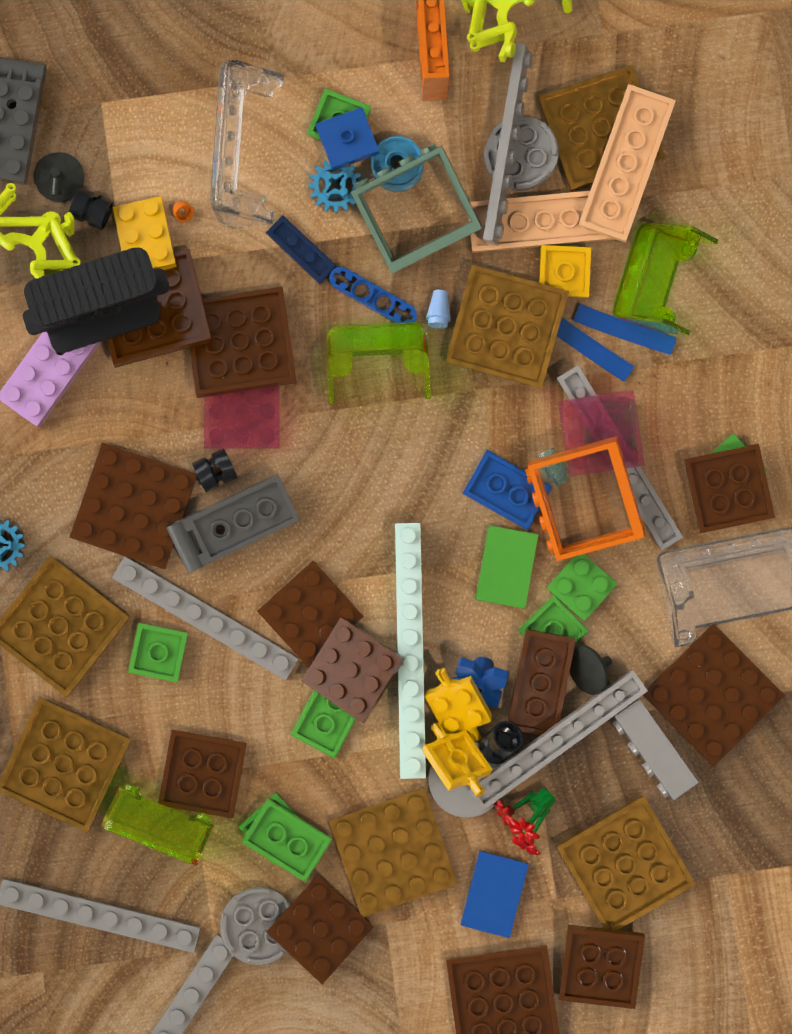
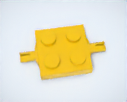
M445 668L438 669L435 674L441 684L438 687L426 690L424 695L435 717L446 734H454L466 730L474 742L476 740L477 742L480 741L482 736L477 726L492 722L493 715L472 676L460 680H451Z
M439 722L433 724L430 729L438 739L424 745L422 752L448 791L460 786L469 785L476 797L483 795L485 790L478 780L489 776L493 769L468 732L464 730L456 734H446Z

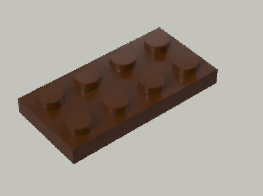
M525 629L508 715V721L516 724L522 732L542 735L560 722L576 641L575 637Z

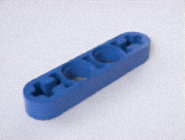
M337 267L331 271L329 276L330 284L335 290L400 327L409 328L416 322L417 312L412 305L347 268ZM342 273H345L347 281L352 283V278L357 281L354 282L351 292L347 291L349 285L344 282L337 285L334 276H340ZM366 285L370 290L369 295L365 298L358 297L355 293L356 287ZM381 297L389 298L391 307L387 310L379 309L377 306L378 299ZM398 303L400 304L398 310L401 312L411 311L410 316L412 320L407 319L405 322H402L400 314L395 312L394 317L389 314L393 312L395 304Z

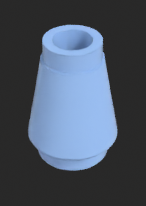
M445 290L433 291L426 316L429 327L437 329L447 328L448 323L451 321L448 292Z

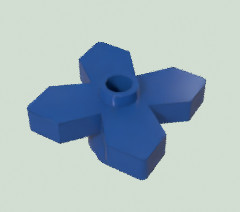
M478 657L474 661L460 658L455 673L458 677L453 679L460 680L472 676L486 704L497 708L502 695L500 689L505 688L509 672L494 667L493 661L486 657Z

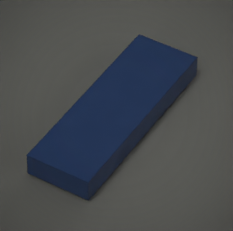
M284 215L266 232V235L319 285L327 279L333 269L337 268Z

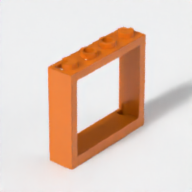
M416 0L422 101L446 100L449 86V63L444 0Z
M617 436L529 460L528 469H525L527 481L529 484L533 483L535 492L532 493L533 501L536 508H541L543 515L539 517L543 531H548L550 540H547L548 550L550 549L551 555L555 554L556 561L645 538V528ZM608 449L631 527L563 546L540 468Z

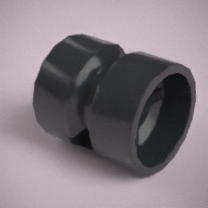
M80 187L72 200L69 212L75 220L79 222L87 220L89 226L102 231L111 216L114 201L102 195L95 197L94 192Z
M224 448L212 453L210 459L204 457L192 463L205 492L218 487L220 481L227 483L238 478ZM219 465L222 471L215 474L213 466Z
M499 722L481 738L479 750L488 762L493 764L503 763L521 748L523 744L522 731L513 722Z

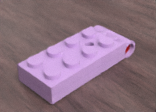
M47 331L43 332L1 389L0 401L40 428L101 342L58 355V352L53 349Z

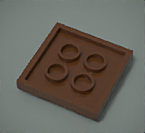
M759 444L684 459L700 534L775 518Z
M314 561L308 564L257 611L307 667L313 663L341 617H345L353 624H356L364 617Z
M341 617L301 681L361 723H365L405 658L345 617Z
M172 729L158 805L234 818L247 743Z
M316 875L268 928L266 933L323 985L372 930L373 926L319 875Z
M568 924L559 1000L635 1009L645 934Z

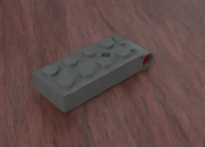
M0 57V181L27 185L46 78V64ZM11 103H17L14 109H9Z
M277 473L170 524L166 529L187 572L191 573L300 521ZM223 525L225 531L223 533L216 532V526Z

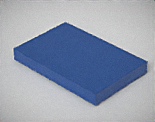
M486 450L462 494L527 531L540 510V507L536 508L532 493L535 492L533 483H528L526 471ZM544 482L547 494H549L552 486Z
M479 850L460 925L510 938L529 864Z

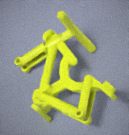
M461 0L465 12L472 13L469 34L467 35L471 50L477 52L482 47L504 41L498 55L499 60L505 63L507 57L512 58L516 51L514 40L517 35V28L514 22H508V12L517 3L524 2L526 6H531L535 0ZM562 0L564 13L569 14L572 12V0ZM488 3L498 10V26L483 30Z
M8 183L5 190L0 194V216L12 202L16 201V186L13 183ZM52 211L46 212L42 216L0 217V227L39 226L32 236L14 232L4 235L0 232V245L6 250L12 251L15 245L23 244L34 251L36 260L30 263V272L35 278L81 265V261L77 258L65 235V232L69 237L74 235V217L70 212L64 215V223L62 224L59 214ZM50 233L64 260H46V250L42 244Z

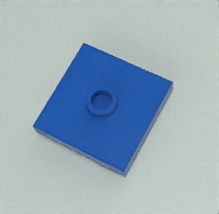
M362 107L315 124L332 171L380 154Z

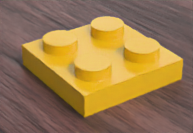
M541 245L539 283L569 291L567 298L588 299L591 247Z

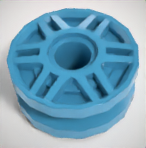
M393 136L381 141L377 145L380 154L371 157L373 175L377 178L376 173L389 166L393 170L394 168L391 167V163L395 159L402 160L410 155H413L415 159L421 156L422 153L419 146L411 139L402 136ZM421 164L381 186L392 192L407 191L420 181L424 166Z

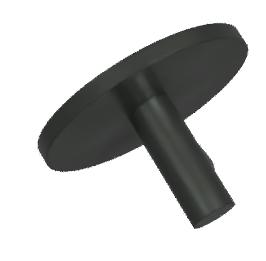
M62 152L52 153L45 156L38 163L34 174L35 185L40 194L46 199L53 202H66L73 199L77 190L83 187L84 171L79 161L73 156Z
M583 645L576 647L573 651L570 667L571 677L583 692L596 695L610 684L606 667L612 664V659L609 656L601 658L591 647Z

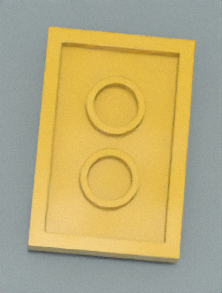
M161 196L113 207L121 251L135 247L144 249L149 255L153 270L157 268L166 270L177 267Z

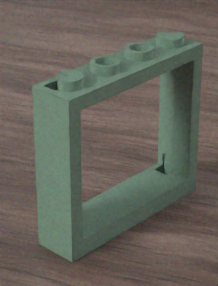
M434 143L421 150L423 155L415 159L413 155H410L400 160L401 166L391 170L390 166L376 173L377 178L370 182L368 178H365L355 183L356 189L351 191L391 273L482 229V224L442 145L436 147ZM439 156L470 221L395 259L363 194Z

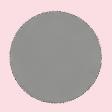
M523 115L519 117L518 122L520 138L519 141H515L514 146L516 162L514 166L511 165L510 175H512L511 190L516 191L530 190L543 184L553 174L559 159L558 141L550 127L536 118ZM502 122L492 130L484 150L485 164L492 177L495 170Z
M488 762L493 770L500 765ZM431 765L428 777L429 788L436 803L446 812L454 816L468 818L482 815L494 806L493 803L483 811L467 790L470 787L469 785L460 786L448 791Z
M263 887L249 888L232 897L225 906L220 919V933L227 950L238 960L252 965L269 964L285 955L286 951L266 931L290 905L289 901L278 892Z

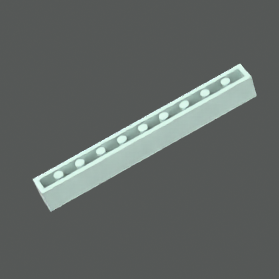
M395 523L397 651L400 656L405 658L398 670L400 779L426 778L425 755L422 752L425 745L421 528L420 523Z

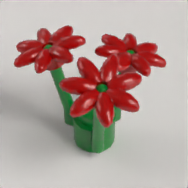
M541 788L537 793L531 791L525 798L513 806L508 805L504 807L500 799L496 801L494 806L498 810L497 815L502 817L503 824L511 828V833L519 834L518 837L512 836V842L519 846L521 850L526 849L531 855H540L541 853L536 850L537 847L533 845L534 839L540 838L536 832L551 811L550 808L556 802L555 797L548 790ZM530 801L531 804L529 806L534 814L529 821H525L523 817L519 819V822L514 820L512 815L515 814V811Z

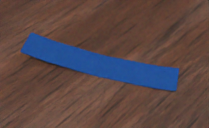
M582 304L578 305L573 320L595 330L669 355L672 354L677 340L674 336L624 321Z
M562 317L557 337L612 375L625 381L634 366Z

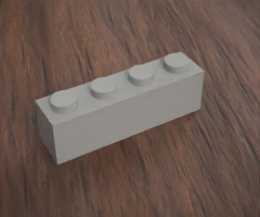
M636 699L613 716L615 720L612 723L620 736L623 734L627 736L630 741L627 746L635 757L637 755L641 756L645 762L642 764V767L649 777L653 775L660 783L656 787L664 798L669 796L670 799L675 800L699 783L640 699Z

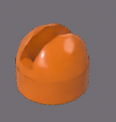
M180 200L173 205L172 211L177 221L184 223L192 219L194 209L187 201ZM181 208L185 210L184 214H181L179 211Z

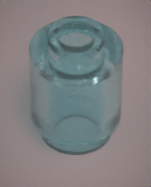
M553 447L541 453L536 458L544 457L558 452H556ZM565 461L540 468L548 484H555L556 487L568 481V475L571 473Z

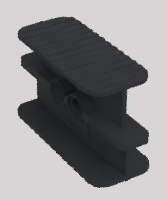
M139 247L130 248L28 282L24 288V295L29 310L23 313V320L30 335H37L47 331L53 349L60 353H66L157 323L160 319L161 311L156 296L167 293L170 286L163 269L157 268L153 270L149 255L144 249Z

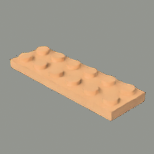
M628 84L579 221V227L626 242L676 100Z
M590 191L506 198L508 200V210L506 215L503 214L501 224L504 225V234L502 239H499L498 246L488 245L483 240L489 200L471 202L482 224V229L470 234L472 253L616 239L578 226Z

